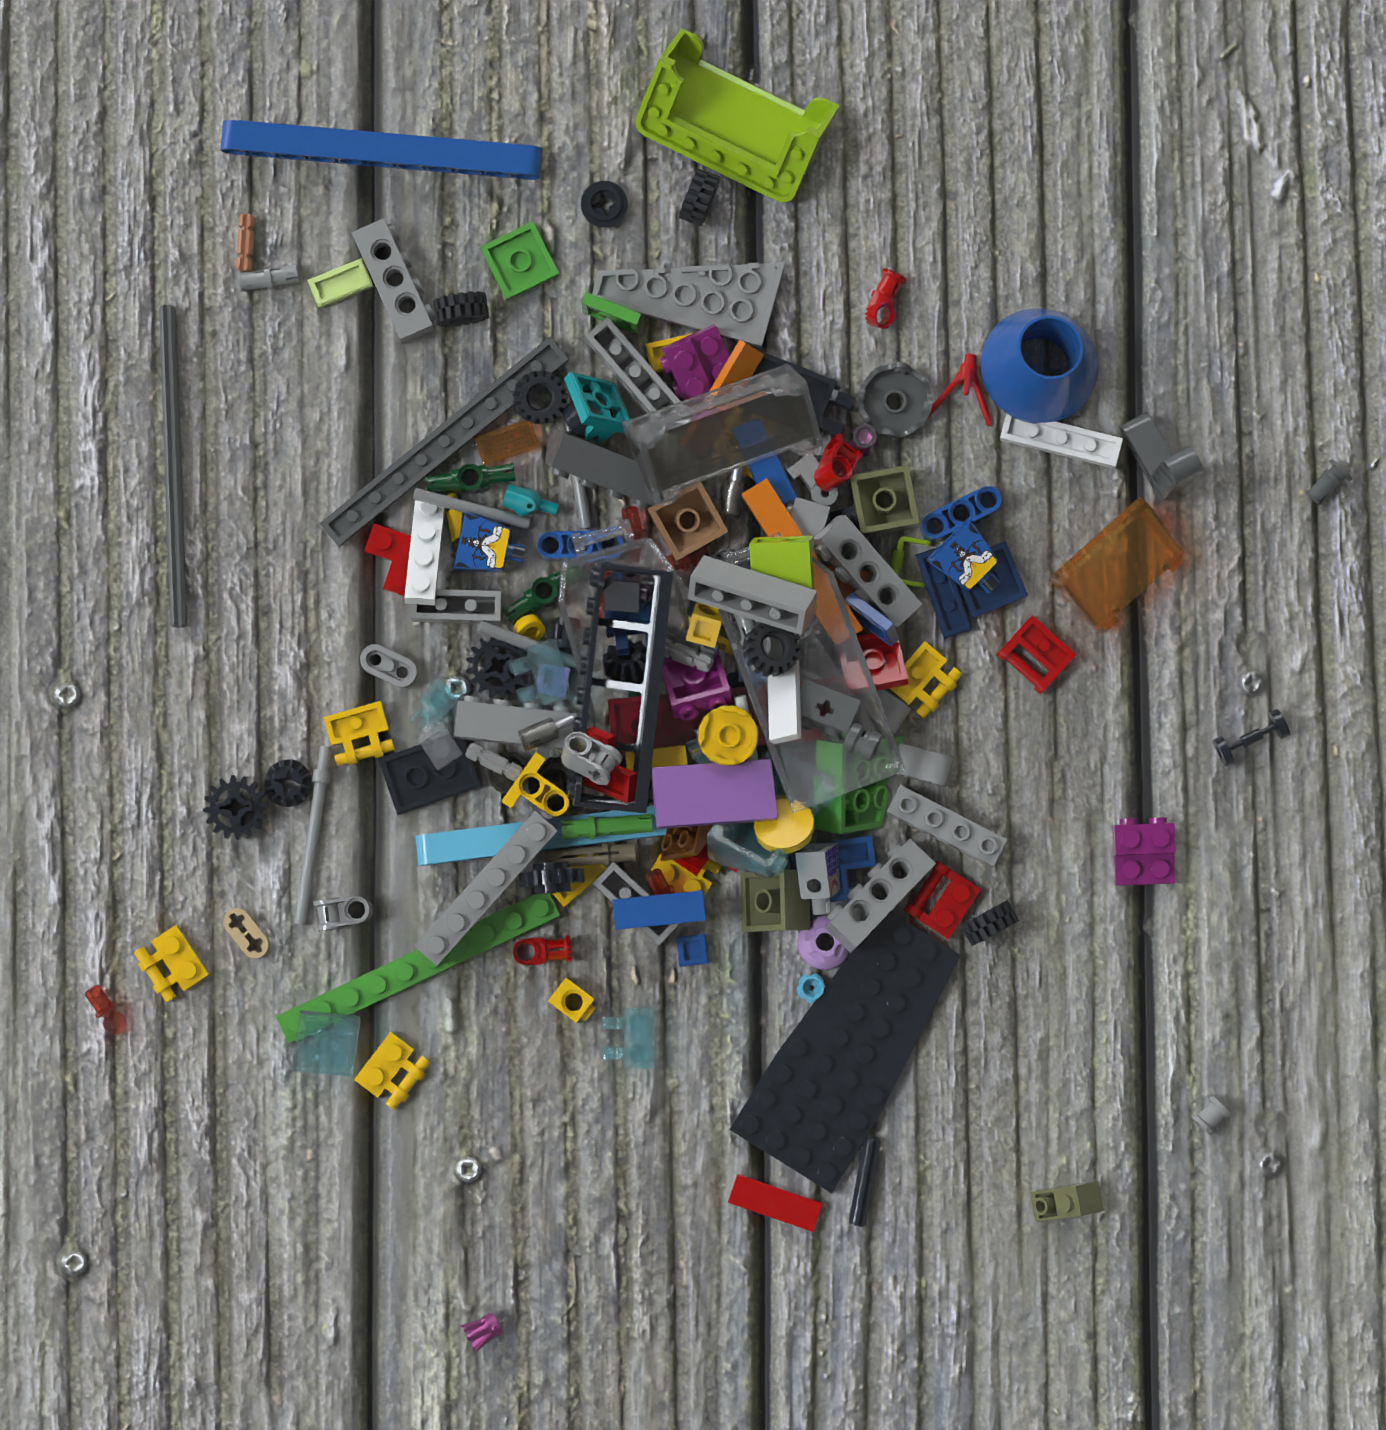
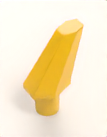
M451 493L447 495L449 497L458 499L456 493ZM450 509L446 512L451 540L455 542L460 539L465 513Z

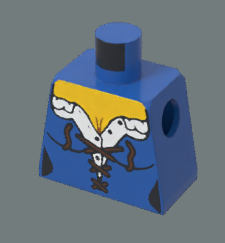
M465 512L454 565L455 571L503 573L506 560L524 562L526 545L510 542L512 534L510 528Z
M965 520L926 559L928 563L967 590H970L978 583L986 593H990L1000 583V580L990 571L998 559L976 527L968 520Z

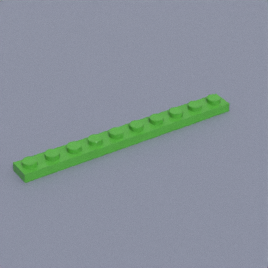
M551 894L532 895L477 921L437 966L419 950H415L279 1014L276 1018L287 1042H294L559 917V911Z

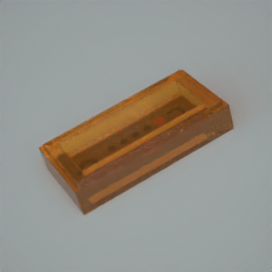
M526 420L474 437L483 465H490L540 448L532 423Z

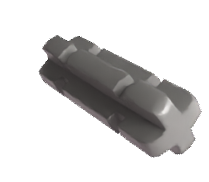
M666 639L664 657L669 658L671 656V660L691 667L696 665L697 669L705 672L710 671L714 662L712 655L705 652L698 653L697 649L680 643L672 644L673 641Z
M471 743L466 751L467 758L475 762L477 760L480 761L481 765L500 775L502 773L505 774V777L512 781H516L523 770L521 766L513 762L511 764L508 763L507 759L488 749L486 751L483 750V747L476 743Z

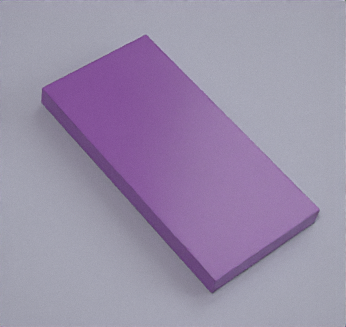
M771 759L744 761L734 766H720L716 763L651 768L657 829L773 821L778 818Z

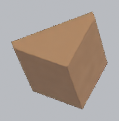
M700 480L647 508L660 536L676 561L728 532Z

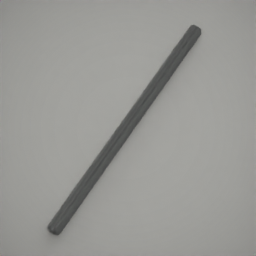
M162 305L159 307L170 625L174 628H182L187 626L176 308L174 305Z

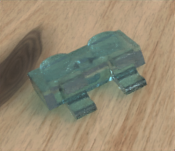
M556 639L525 647L528 656L508 662L510 671L514 675L532 669L536 684L516 690L519 702L522 701V704L534 701L539 697L542 705L572 697Z
M623 1008V1017H602V1029H623V1047H602V1059H623V1068H654V1008Z

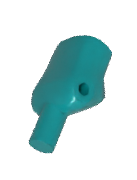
M509 483L502 506L514 510L519 516L528 515L536 510L556 515L559 504L542 499L535 490Z

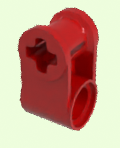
M841 433L836 434L826 445L821 461L814 473V480L817 486L824 491H832L852 476L857 463L863 455V451L860 448L855 449L843 440L844 436Z

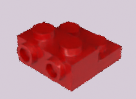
M871 633L860 636L854 635L838 645L850 696L909 685L899 640L893 646H889Z

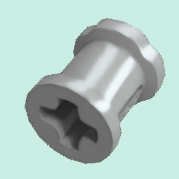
M1213 1096L1209 1098L1210 1103L1198 1115L1194 1114L1191 1117L1209 1136L1214 1134L1213 1129L1223 1118H1229L1232 1115Z

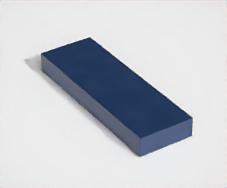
M936 547L916 554L915 558L943 639H947L971 631L972 627L957 583L926 561L938 548Z

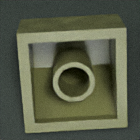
M909 465L856 474L850 477L859 528L862 535L891 533L918 528L920 522Z
M781 870L779 873L774 871L770 876H767V874L759 876V874L755 875L754 872H741L742 932L810 930L809 899H801L797 870Z

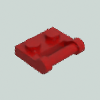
M1033 615L996 654L1002 661L1005 659L1035 686L1034 690L1040 695L1077 655ZM1017 644L1049 671L1044 678L1013 651Z
M936 860V864L932 867L933 871L912 903L906 905L904 911L949 940L981 889ZM944 876L950 880V883L929 915L921 910Z

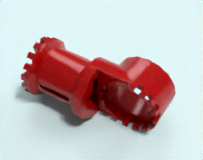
M884 268L882 279L877 289L872 291V299L868 307H866L867 313L865 312L867 323L870 326L887 329L893 324L895 319L894 306L896 303L894 299L901 285L906 282V278L903 275H899V273L894 275L895 271ZM883 307L884 316L882 320L878 322L877 312L880 308Z
M566 935L564 939L546 940L545 937L521 939L513 947V958L518 964L523 966L546 964L547 961L552 960L572 962L571 949H568L571 948L570 935ZM525 943L532 945L535 951L533 958L528 961L521 960L517 955L518 947ZM549 949H563L560 951H549Z

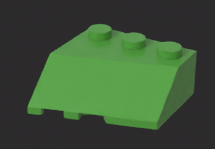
M883 735L881 743L870 762L862 759L860 754L855 751L850 753L842 749L844 743L842 739L840 741L830 739L816 741L815 829L844 834L882 827L890 794L887 783L894 764L893 758L896 746L902 744V735Z

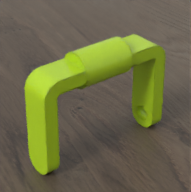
M906 536L901 537L898 540L897 549L892 552L890 567L899 575V569H902L904 558V542L931 546L932 541ZM901 579L906 586L924 588L925 585L924 583Z

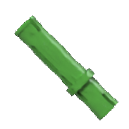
M651 813L606 818L588 816V819L561 820L563 840L590 837V840H593L597 836L653 832Z

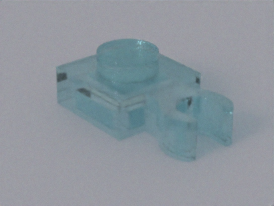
M437 678L418 700L425 707L421 711L412 714L410 722L413 723L417 717H423L425 724L419 730L424 732L430 726L431 718L434 715L442 721L461 698Z

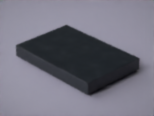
M453 733L378 759L397 815L482 786L474 761L466 756V751L469 747L466 739L453 738Z

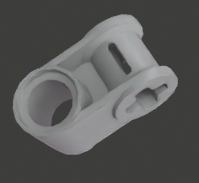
M573 732L566 737L561 756L565 767L589 778L599 785L608 784L611 779L610 773L622 761V755L617 749L605 745L582 732ZM572 750H579L581 753H577Z
M354 896L313 901L314 906L317 907L319 917L317 931L344 928V926L363 924L368 922L373 915L371 902L363 897ZM356 902H362L365 906V914L359 919L354 918L351 914V907Z

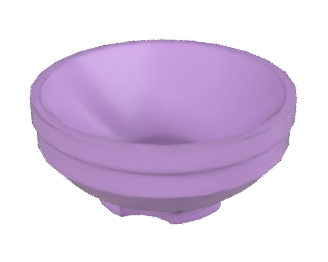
M828 915L816 916L810 919V930H801L797 940L798 951L803 960L811 967L822 970L833 969L839 966L850 953L835 937H833L834 945L829 951H822L817 947L816 939L821 933L830 934L825 929L831 922L827 918Z

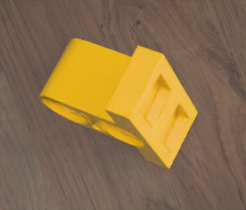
M537 752L501 801L510 809H513L520 798L523 797L552 817L564 816L570 807L568 796L561 789L538 774L547 760ZM529 778H535L540 783V788L535 794H527L523 790V784ZM554 795H559L564 799V807L557 812L551 811L547 806L549 798Z

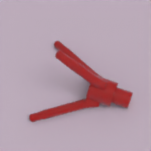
M965 354L964 363L960 365V371L932 404L928 419L955 387L960 384L964 386L963 394L965 396L969 395L970 386L974 388L988 427L992 426V420L977 376L978 367L976 366L977 356L975 354Z

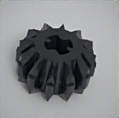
M629 638L630 655L618 656L616 646L608 645L607 653L603 654L602 658L606 678L639 684V681H643L647 647L643 645L642 640L633 643L632 639Z

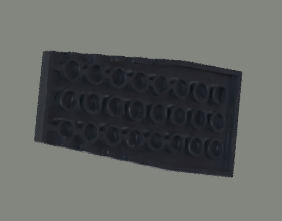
M889 912L849 954L824 988L822 995L815 1000L780 1047L729 1130L832 1194L880 1116L960 955L894 913Z

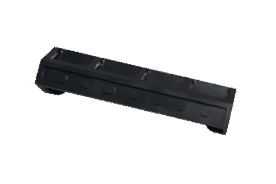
M598 560L597 567H591L589 585L594 587V595L587 599L586 615H591L590 627H584L583 645H588L587 657H581L579 675L585 676L583 687H578L576 705H581L580 717H574L573 732L586 734L592 685L640 692L641 704L636 742L631 744L616 741L615 745L617 750L634 752L633 771L637 772L634 801L627 804L613 797L581 793L582 775L574 771L573 777L568 776L566 794H568V798H571L574 806L646 813L673 580L672 570ZM606 571L654 576L651 615L648 624L599 617ZM598 626L648 633L644 677L641 684L592 677ZM572 750L574 752L581 753L579 750Z

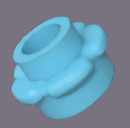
M818 974L803 975L799 979V986L797 987L799 997L806 999L808 1003H814L822 995L826 987L823 984V978ZM810 985L814 986L813 991L809 990Z

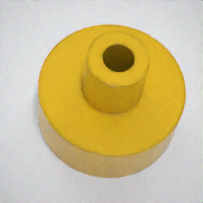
M526 615L515 623L513 632L539 641L545 633V626L538 616Z

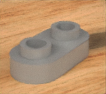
M369 645L360 655L361 666L367 673L396 687H409L417 678V668L410 659L381 645ZM379 655L381 663L376 666L372 665L370 662L372 656ZM400 668L408 670V675L405 678L397 676V671Z

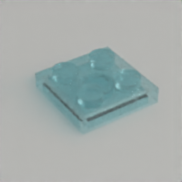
M300 1010L292 1070L352 1076L360 1016Z

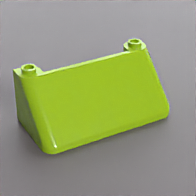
M681 28L658 60L636 116L635 125L637 130L645 137L775 201L788 202L792 200L820 148L840 105L822 97L812 99L806 110L788 103L701 60L704 50L703 42L697 35Z

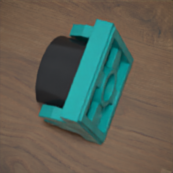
M569 372L564 378L570 392L571 401L567 404L566 409L563 410V416L567 425L577 435L585 438L587 441L595 439L596 443H600L608 439L614 432L628 434L633 429L615 382Z

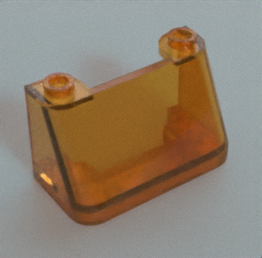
M1140 496L1051 576L1049 581L1096 633L1101 628L1107 632L1119 621L1116 615L1167 569L1173 573L1185 562L1182 556L1186 552L1151 506Z

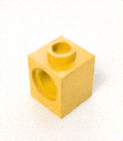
M696 602L686 641L715 648L725 611Z
M568 978L563 980L548 1000L550 1004L575 1023H578L580 1019L586 1022L596 1009L592 1005L595 999ZM572 993L579 994L583 1001L581 1008L577 1011L569 1010L565 1004L567 996Z

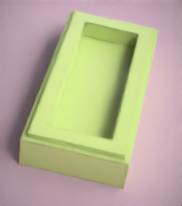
M362 258L307 280L319 309L374 287Z

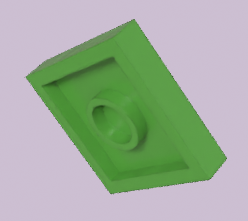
M533 221L480 247L506 301L559 276V272Z
M585 292L581 302L583 314L601 321L608 317L616 327L638 335L642 326L640 313Z

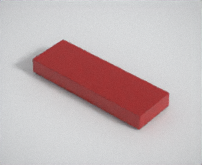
M740 1174L736 1176L728 1199L730 1204L811 1232L814 1231L823 1204Z

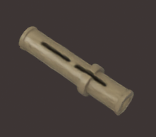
M608 842L602 843V846L545 850L546 862L569 861V866L592 864L610 866V863L636 862L635 842L608 845ZM619 853L613 855L593 856L595 854ZM588 855L587 857H576V858H564V859H562L563 857H572V856Z

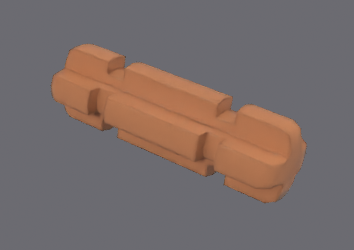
M241 214L239 216L238 226L241 230H238L237 255H239V258H236V269L239 272H251L253 268L251 256L254 253L255 233L253 229H255L256 218L251 214Z

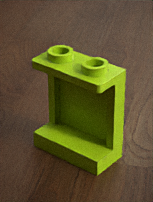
M814 536L753 538L749 543L751 570L814 590L812 550L815 547ZM816 601L815 611L818 608V601Z

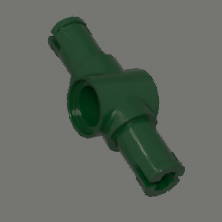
M513 462L487 467L486 464L479 466L465 464L459 469L451 470V473L425 476L426 485H430L426 486L427 491L434 493L454 490L455 493L466 492L474 494L481 489L490 488L491 484L514 482L516 477ZM467 472H475L479 475L475 485L467 486L462 482L463 476Z
M574 560L556 574L551 573L547 577L537 578L532 583V586L523 592L524 596L508 607L503 608L502 611L509 618L510 623L514 625L520 618L533 610L537 612L541 608L552 606L557 598L566 592L565 589L580 578L585 577L586 573L582 567L580 568L579 562ZM541 586H548L552 589L553 593L549 598L541 599L536 595L537 589Z

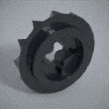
M595 182L584 191L581 197V211L585 219L597 228H610L620 223L627 213L628 201L626 194L619 185L613 182ZM601 193H603L607 202L612 201L613 203L608 208V216H605L602 208H596V205L600 204Z
M293 759L278 761L269 768L264 778L265 791L268 797L274 803L283 807H293L301 804L307 799L312 789V777L309 770L302 763ZM291 770L292 780L301 785L300 787H290L286 796H284V786L276 782V779H286Z

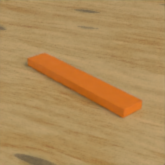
M767 478L741 494L767 537L803 536ZM812 550L814 590L817 591L816 601H818V608L815 612L838 646L862 631L863 628Z

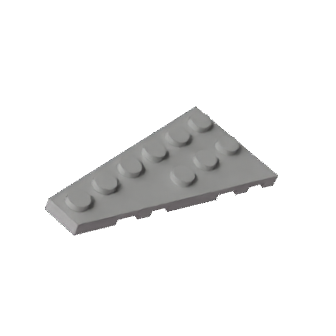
M785 261L765 264L683 266L681 268L662 267L645 270L598 271L592 294L640 313L643 316L698 331L715 324L721 337L734 341L741 340L746 344L762 348Z

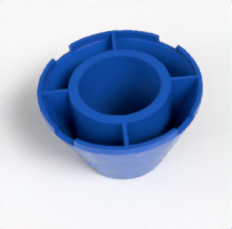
M1033 308L1011 314L995 326L982 349L980 363L983 375L982 380L987 393L1002 411L1023 422L1032 424L1059 422L1072 416L1088 401L1097 382L1098 358L1092 340L1076 321L1054 310ZM1035 338L1046 339L1055 343L1066 356L1068 372L1059 376H1044L1036 373L1024 361L1021 353V343Z

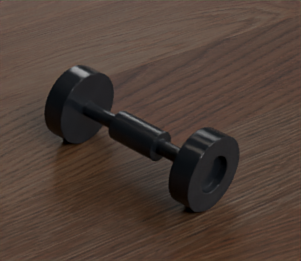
M1278 709L1269 712L1272 725L1261 730L1257 728L1240 736L1239 741L1229 746L1222 736L1213 740L1214 748L1225 767L1234 763L1231 751L1242 745L1245 748L1263 739V735L1273 730L1276 731L1281 739L1291 735L1289 727Z

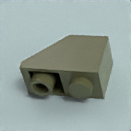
M1099 1181L1030 1192L1035 1222L1079 1217L1104 1211Z

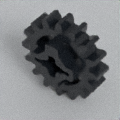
M491 637V642L489 643L481 638L480 644L482 647L478 649L472 646L471 650L475 656L466 658L468 663L473 664L472 668L466 670L467 674L475 676L470 681L471 685L479 683L478 693L482 694L485 690H488L490 699L494 698L495 693H499L501 698L505 699L506 691L516 695L515 686H525L521 679L522 676H530V672L524 669V666L531 664L530 659H522V656L527 651L523 648L517 650V646L504 641H497L493 637ZM502 647L511 652L503 655L496 653L493 648ZM484 654L487 658L485 667L478 671L480 658ZM498 660L499 663L506 662L503 666V673L499 674L497 671H490L494 667L493 661ZM518 662V671L512 680L510 676L511 666ZM490 679L500 680L504 686H492L487 684L486 681Z
M231 775L230 783H227L223 778L219 779L221 787L216 788L211 785L210 789L214 793L213 796L204 797V800L210 803V807L203 808V812L211 814L206 823L216 824L213 830L216 834L224 830L225 839H229L231 834L234 833L236 840H241L242 833L244 832L248 837H252L251 829L253 827L259 830L262 829V826L258 823L259 819L268 818L267 815L262 813V809L269 807V804L261 802L266 793L264 791L256 792L259 785L257 782L248 786V777L243 776L240 782L237 781L235 775ZM240 788L247 790L254 800H245L242 797ZM228 790L227 798L222 803H217L220 796ZM234 800H237L241 805L249 806L238 810V815L236 816L234 812L224 809L233 806ZM255 812L251 821L244 825L246 816L249 813ZM218 815H226L230 819L231 827L223 824Z
M569 861L533 864L532 872L519 873L520 888H535V894L571 892L570 884L585 882L584 868H569Z

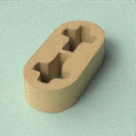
M239 908L229 910L223 919L226 931L248 957L254 959L264 957L270 948L267 936L245 910ZM232 915L244 916L245 919L242 921V924L247 929L246 932L243 933L238 927L231 928L230 924L233 922ZM251 934L255 940L260 938L263 940V943L260 945L262 948L260 953L256 950L249 951L248 948L251 946V942L247 939V935Z

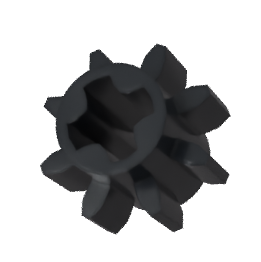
M556 617L555 625L548 624L547 638L554 640V648L575 650L576 642L583 643L584 629L583 627H578V619Z

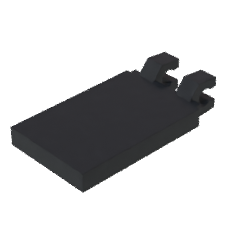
M758 350L764 356L735 406L813 437L816 435L821 436L822 431L833 437L838 433L843 435L845 425L829 419V414L833 405L852 412L857 402L856 397L841 392V387L837 386L838 382L834 379Z

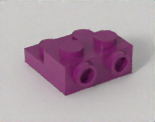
M713 324L662 347L661 350L664 357L659 359L666 375L671 373L675 383L671 385L674 395L679 400L683 399V402L688 406L706 398L726 364L729 354L717 326Z
M719 652L713 658V665L708 672L697 669L696 665L691 667L671 660V656L669 658L664 657L662 677L674 719L681 717L682 720H692L697 717L699 712L712 711L718 707L733 704Z
M1167 817L1149 818V824H1137V818L1119 819V825L1112 826L1115 886L1175 884L1174 853H1176L1174 823H1167Z

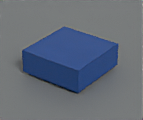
M706 934L676 937L679 967L709 964Z

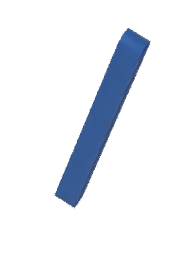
M242 120L223 121L220 147L221 152L233 155L525 180L540 179L543 154L541 147L533 145Z

